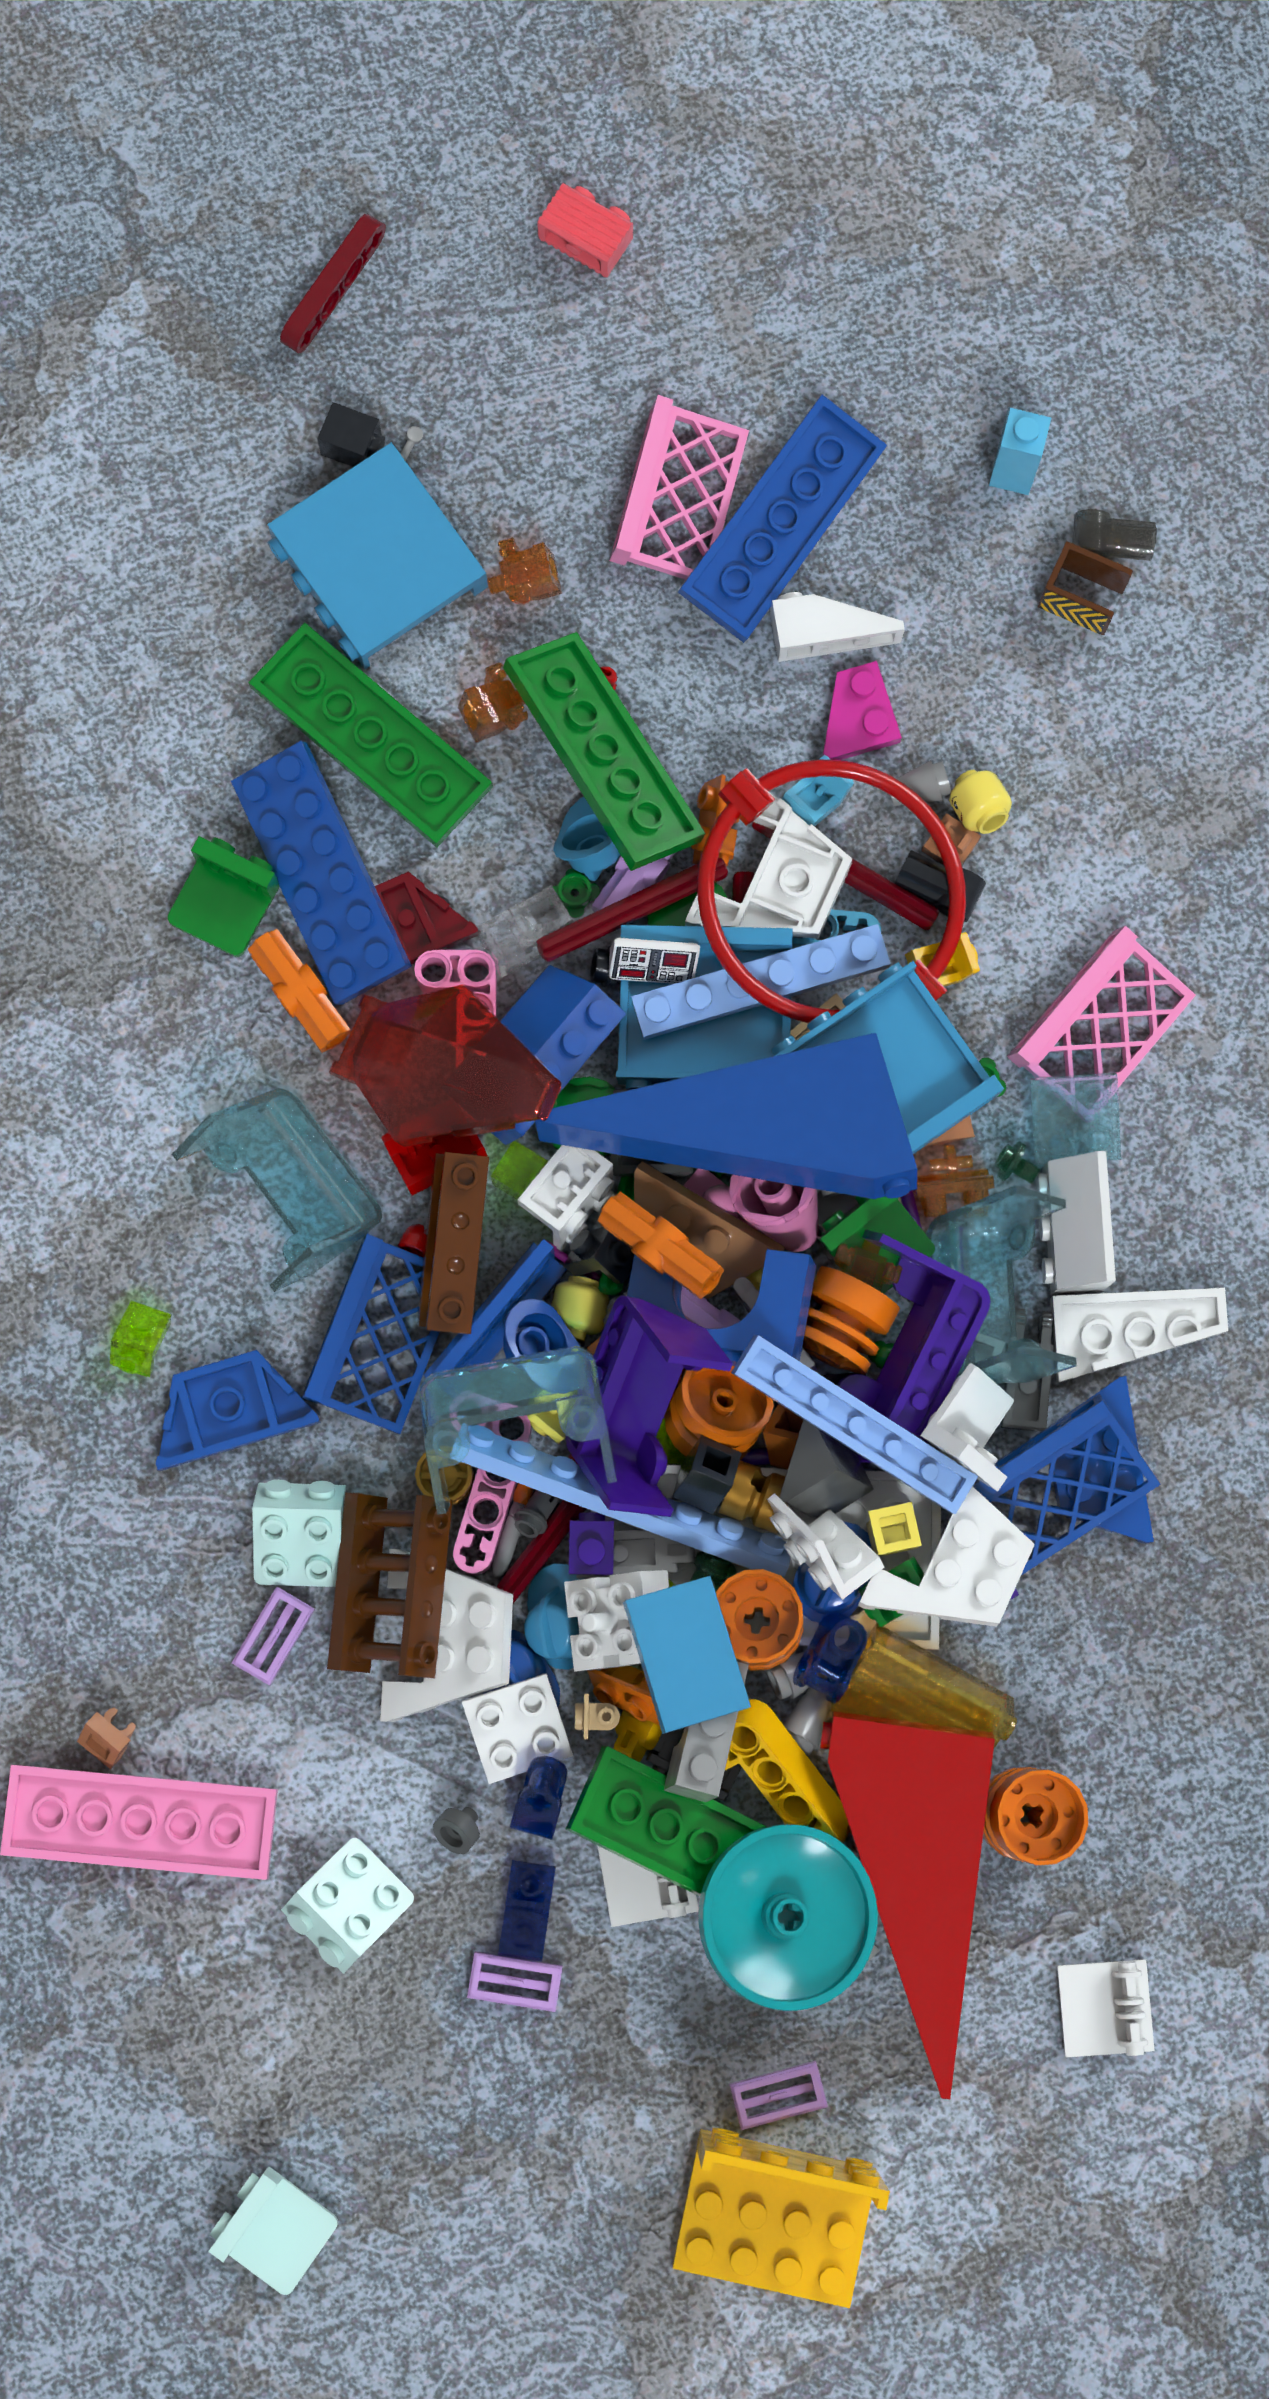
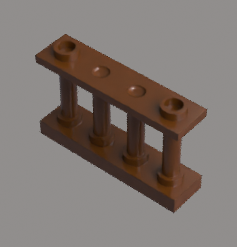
M444 1152V1154L435 1153L417 1326L426 1327V1330L471 1334L489 1157L450 1152Z
M345 1492L327 1669L370 1673L371 1660L399 1662L398 1675L435 1679L453 1500L416 1495L415 1510L387 1509L388 1498ZM385 1527L413 1528L410 1554L382 1553ZM380 1571L408 1572L406 1599L378 1597ZM376 1615L404 1617L401 1644L373 1642Z

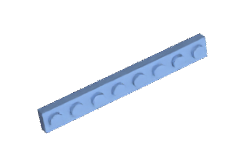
M463 1422L449 1457L751 1570L764 1569L781 1575L784 1578L789 1568L791 1557L784 1548L786 1542L775 1534L755 1531L744 1527L735 1519L720 1518L701 1511V1509L686 1502L680 1503L669 1498L666 1499L674 1509L671 1517L608 1510L575 1461L564 1456L556 1457L539 1451L524 1441H512L496 1435L484 1426H472Z

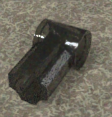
M1097 509L1081 510L1074 514L1073 544L1105 558L1152 560L1157 535L1156 522L1111 518L1108 512Z

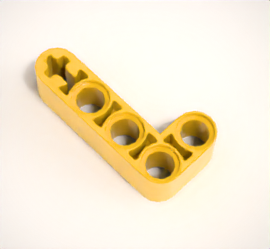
M749 1699L751 1707L738 1711L725 1770L740 1764L785 1824L819 1829L844 1844L851 1829L841 1800L773 1710L760 1700Z

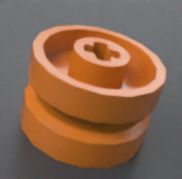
M732 1366L730 1371L702 1368L700 1371L686 1370L672 1395L664 1415L666 1432L674 1447L684 1456L689 1454L698 1439L703 1435L741 1452L740 1460H742L751 1451L758 1436L769 1422L774 1407L773 1399L732 1374L731 1372L735 1366Z

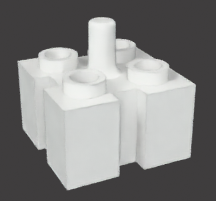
M667 1570L637 1571L610 1575V1577L564 1582L568 1618L578 1617L579 1635L570 1636L574 1672L641 1664L623 1602L669 1588Z

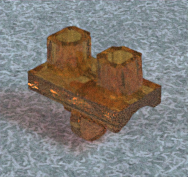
M945 1145L943 1148L944 1158L929 1160L930 1172L945 1171V1173L917 1176V1189L913 1190V1192L919 1198L924 1216L936 1217L946 1215V1194L961 1192L962 1210L964 1212L986 1211L989 1197L988 1189L995 1188L993 1174H989L987 1168L958 1171V1169L973 1167L972 1155L956 1156L954 1145Z

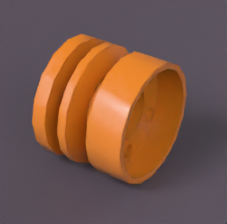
M821 1266L814 1278L811 1298L821 1308L817 1310L809 1307L808 1325H806L802 1347L807 1353L832 1367L865 1375L871 1363L858 1352L875 1356L879 1350L878 1346L865 1335L866 1331L887 1335L901 1308L888 1296L863 1281L842 1271Z
M764 1569L744 1570L729 1577L716 1591L736 1660L749 1664L748 1670H770L785 1663L798 1649L804 1632L802 1603L795 1588L781 1575ZM755 1612L763 1613L764 1621L770 1623L769 1627H761L758 1634L752 1633L751 1625L745 1623L746 1619L751 1620L754 1618Z
M1017 1767L1009 1768L995 1775L990 1780L983 1837L986 1843L998 1854L1033 1865H1053L1072 1856L1082 1844L1088 1828V1808L1080 1789L1067 1776L1047 1769ZM1023 1806L1031 1807L1027 1814L1030 1819L1029 1823L1020 1821L1025 1815L1022 1809Z

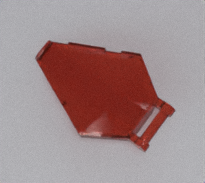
M463 984L389 1003L363 994L358 1004V1008L361 1010L338 1061H333L329 1070L331 1075L346 1082L356 1084L393 1140L403 1147L432 1142L433 1137L452 1134L456 1138L514 1129L515 1123L539 1119L545 1121L549 1117L561 1089L560 1080Z

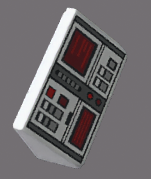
M616 938L610 947L609 978L614 980L671 984L695 978L700 945L697 943Z

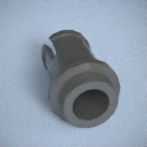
M535 1489L525 1507L516 1511L515 1528L529 1538H536L538 1534L545 1533L548 1527L546 1521L561 1499Z

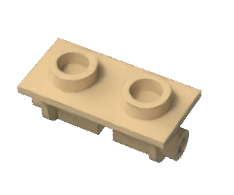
M584 1694V1703H575V1730H584V1739H589V1730H611L619 1723L620 1713L610 1703H589V1694Z

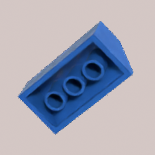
M548 965L446 1082L443 1088L506 1146L521 1138L535 1122L533 1113L543 1111L550 1105L626 1013L596 984Z

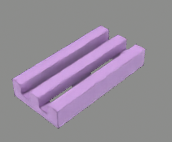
M276 1587L233 1659L232 1664L271 1686L314 1613L315 1608ZM280 1600L287 1602L288 1604L253 1663L250 1664L245 1661ZM297 1608L302 1613L265 1673L260 1668Z
M475 1951L467 1998L555 2012L563 1966ZM484 1963L552 1974L551 1982L485 1972L481 1971V1966ZM479 1981L547 1991L549 1992V1998L544 2000L478 1989Z
M816 2061L729 2084L741 2130L828 2107ZM807 2074L811 2076L812 2081L742 2099L741 2092ZM811 2091L815 2092L816 2099L749 2117L746 2115L745 2109Z

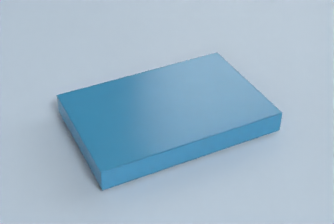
M711 1576L631 1598L623 1602L662 1734L751 1707Z

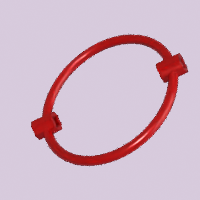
M821 759L802 761L773 770L758 779L747 768L733 777L718 793L727 805L717 817L708 834L699 862L697 879L698 905L705 934L713 952L730 977L759 1003L793 1020L809 1024L826 1011L831 1016L840 1011L815 1008L794 1002L772 991L757 980L740 962L727 942L717 915L714 894L715 871L719 853L726 836L738 818L746 826L756 820L775 801L769 791L776 787L804 778L840 777L866 783L897 799L920 820L938 848L946 870L949 886L948 919L942 940L932 960L925 966L918 959L915 962L917 965L915 973L935 1001L947 992L938 979L952 959L961 937L966 910V885L958 851L949 832L934 810L916 792L901 781L875 768L855 762Z

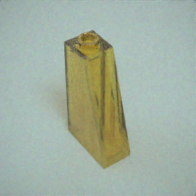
M877 1622L832 1690L830 1710L832 1712L838 1711L992 1732L995 1737L994 1748L1000 1739L1006 1741L1011 1736L1017 1724V1718L1014 1716L1013 1697L888 1628L880 1627Z

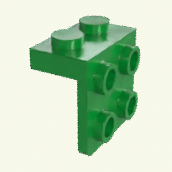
M198 836L191 849L196 863L168 914V921L171 926L234 957H240L245 953L280 887L275 873L271 872L273 867L266 861L256 856H250L249 860L235 854L236 849L219 838L213 837L210 842Z
M855 1196L854 1199L857 1201V1204L844 1214L839 1209L821 1223L820 1226L824 1231L817 1238L846 1274L863 1281L884 1294L893 1287L891 1276L899 1256L862 1238L865 1230L883 1233L928 1257L933 1255L935 1246L898 1198H887L885 1196L870 1199Z

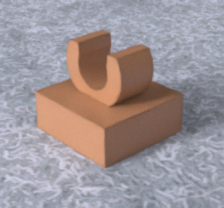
M946 813L941 821L949 832L963 865L980 841L981 835L975 831L965 829L960 821ZM930 836L924 844L922 852L944 865L938 848Z
M115 1707L109 1709L104 1716L96 1712L85 1724L77 1740L80 1745L110 1770L122 1758L136 1727L133 1722L124 1730H118L112 1725L111 1722L118 1712Z

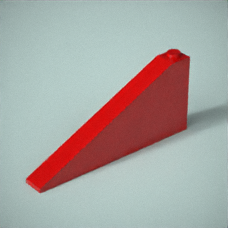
M834 1711L832 1722L823 1721L820 1748L829 1749L828 1764L862 1865L872 1883L877 1909L941 2098L950 2100L995 1737L992 1732Z

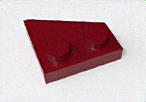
M409 871L375 886L411 965L426 951L446 950L479 935L477 926L473 922H468L453 910L449 903L439 895L433 894L424 886V883Z

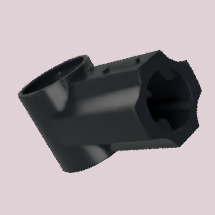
M911 850L895 884L910 893L934 903V907L938 908L941 914L948 917L949 886L944 865ZM963 868L966 885L964 922H967L984 890L986 882L979 875Z

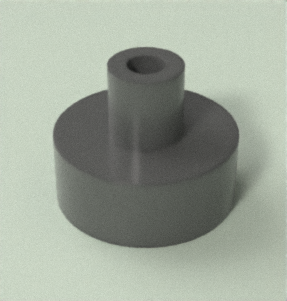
M465 1807L462 1811L448 1808L434 1822V1835L449 1851L456 1854H466L480 1837L478 1826L475 1823L478 1820V1815L470 1807Z

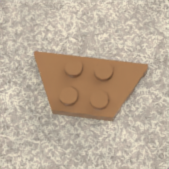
M643 1161L634 1172V1202L654 1217L661 1216L689 1238V1243L717 1261L724 1269L718 1285L710 1294L704 1296L707 1299L732 1286L736 1279L747 1277L763 1268L767 1249L784 1250L785 1247Z

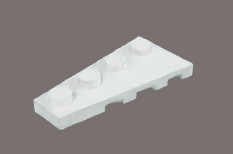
M1225 1288L1061 1295L1050 1298L1051 1312L1053 1314L1052 1329L1056 1384L1228 1331Z

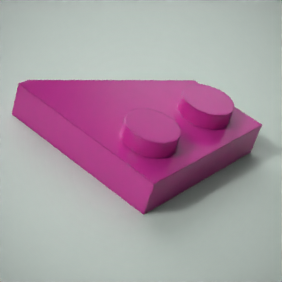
M877 661L837 672L823 755L828 756L831 760H843L900 743L902 737Z

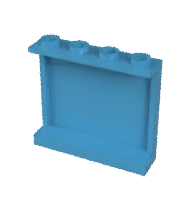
M392 442L267 524L272 538L267 543L280 563L288 561L295 571L291 574V578L304 596L311 593L318 603L314 609L327 629L332 626L336 628L342 637L338 640V643L351 662L358 659L364 669L370 667L368 659L370 656L469 590L476 596L488 588L485 570Z
M621 925V938L697 943L700 945L695 978L724 969L713 952L702 926ZM721 927L727 942L742 964L792 949L793 928ZM621 980L620 1008L626 1015L619 1022L618 1085H626V1089H637L773 1057L774 1054L771 1049L790 1036L791 1018L761 1005L644 1040L631 996L672 984Z
M914 961L904 967L899 962L892 965L878 976V979L881 981L880 984L868 992L864 987L857 989L842 1001L846 1006L833 1016L828 1011L822 1013L807 1025L810 1032L798 1040H795L791 1035L771 1049L774 1056L876 1032L913 1154L999 1096L1004 1090L995 1075L989 1077L915 973L917 965Z

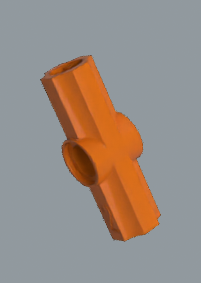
M275 929L266 932L254 941L248 948L252 959L273 985L271 989L292 1018H297L320 1052L323 1053L331 1050L342 1043L351 1033L348 1024L326 997L328 993L307 963L303 965L279 930Z
M621 1191L617 1195L610 1197L602 1207L601 1214L597 1220L600 1225L620 1241L622 1240L632 1248L631 1251L639 1259L659 1274L663 1275L665 1272L699 1299L710 1294L720 1282V1277L724 1272L722 1266L704 1254L702 1250L689 1243V1238L663 1217H654Z

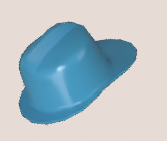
M584 797L580 798L567 812L553 851L557 858L568 861L574 870L584 873L590 881H596L603 869L608 868L618 860L620 853Z
M558 1563L544 1567L532 1580L528 1589V1615L524 1623V1632L528 1645L536 1654L544 1657L548 1665L556 1669L569 1670L574 1668L570 1636L579 1635L578 1617L568 1618L564 1582L582 1579H577V1575H569L568 1564Z

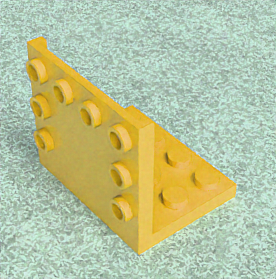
M712 2128V2131L700 2129L672 2269L850 2308L871 2199L877 2209L886 2211L890 2191L877 2169L872 2167L873 2163L865 2160L846 2157V2160L843 2161L739 2138V2133L727 2129Z

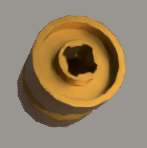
M441 1445L432 1447L423 1453L417 1462L415 1471L417 1486L423 1495L453 1500L452 1505H457L465 1500L472 1490L475 1480L473 1467L449 1458L453 1449L452 1446Z
M740 1460L733 1486L724 1497L719 1513L739 1521L750 1517L753 1520L754 1526L777 1534L778 1531L770 1520L774 1512L767 1499L774 1493L780 1497L785 1476L774 1472L767 1477L763 1476L761 1467Z

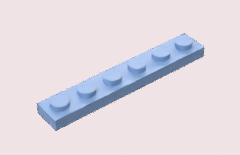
M875 924L743 963V965L757 980L769 989L788 998L887 969L891 963L879 925ZM725 969L631 996L644 1040L762 1005L747 994L730 977Z
M754 1334L731 1372L952 1514L957 1513L978 1478L977 1475L759 1335Z

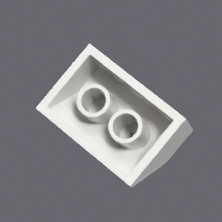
M1095 1151L1049 1160L1042 1167V1173L1036 1174L1037 1198L1044 1199L1045 1215L1039 1216V1236L1041 1241H1047L1048 1258L1042 1259L1043 1283L1050 1284L1051 1295L1103 1292L1116 1281L1106 1151Z

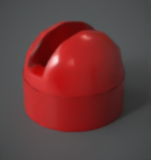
M412 1224L403 1232L397 1247L424 1258L427 1229L424 1230V1225Z

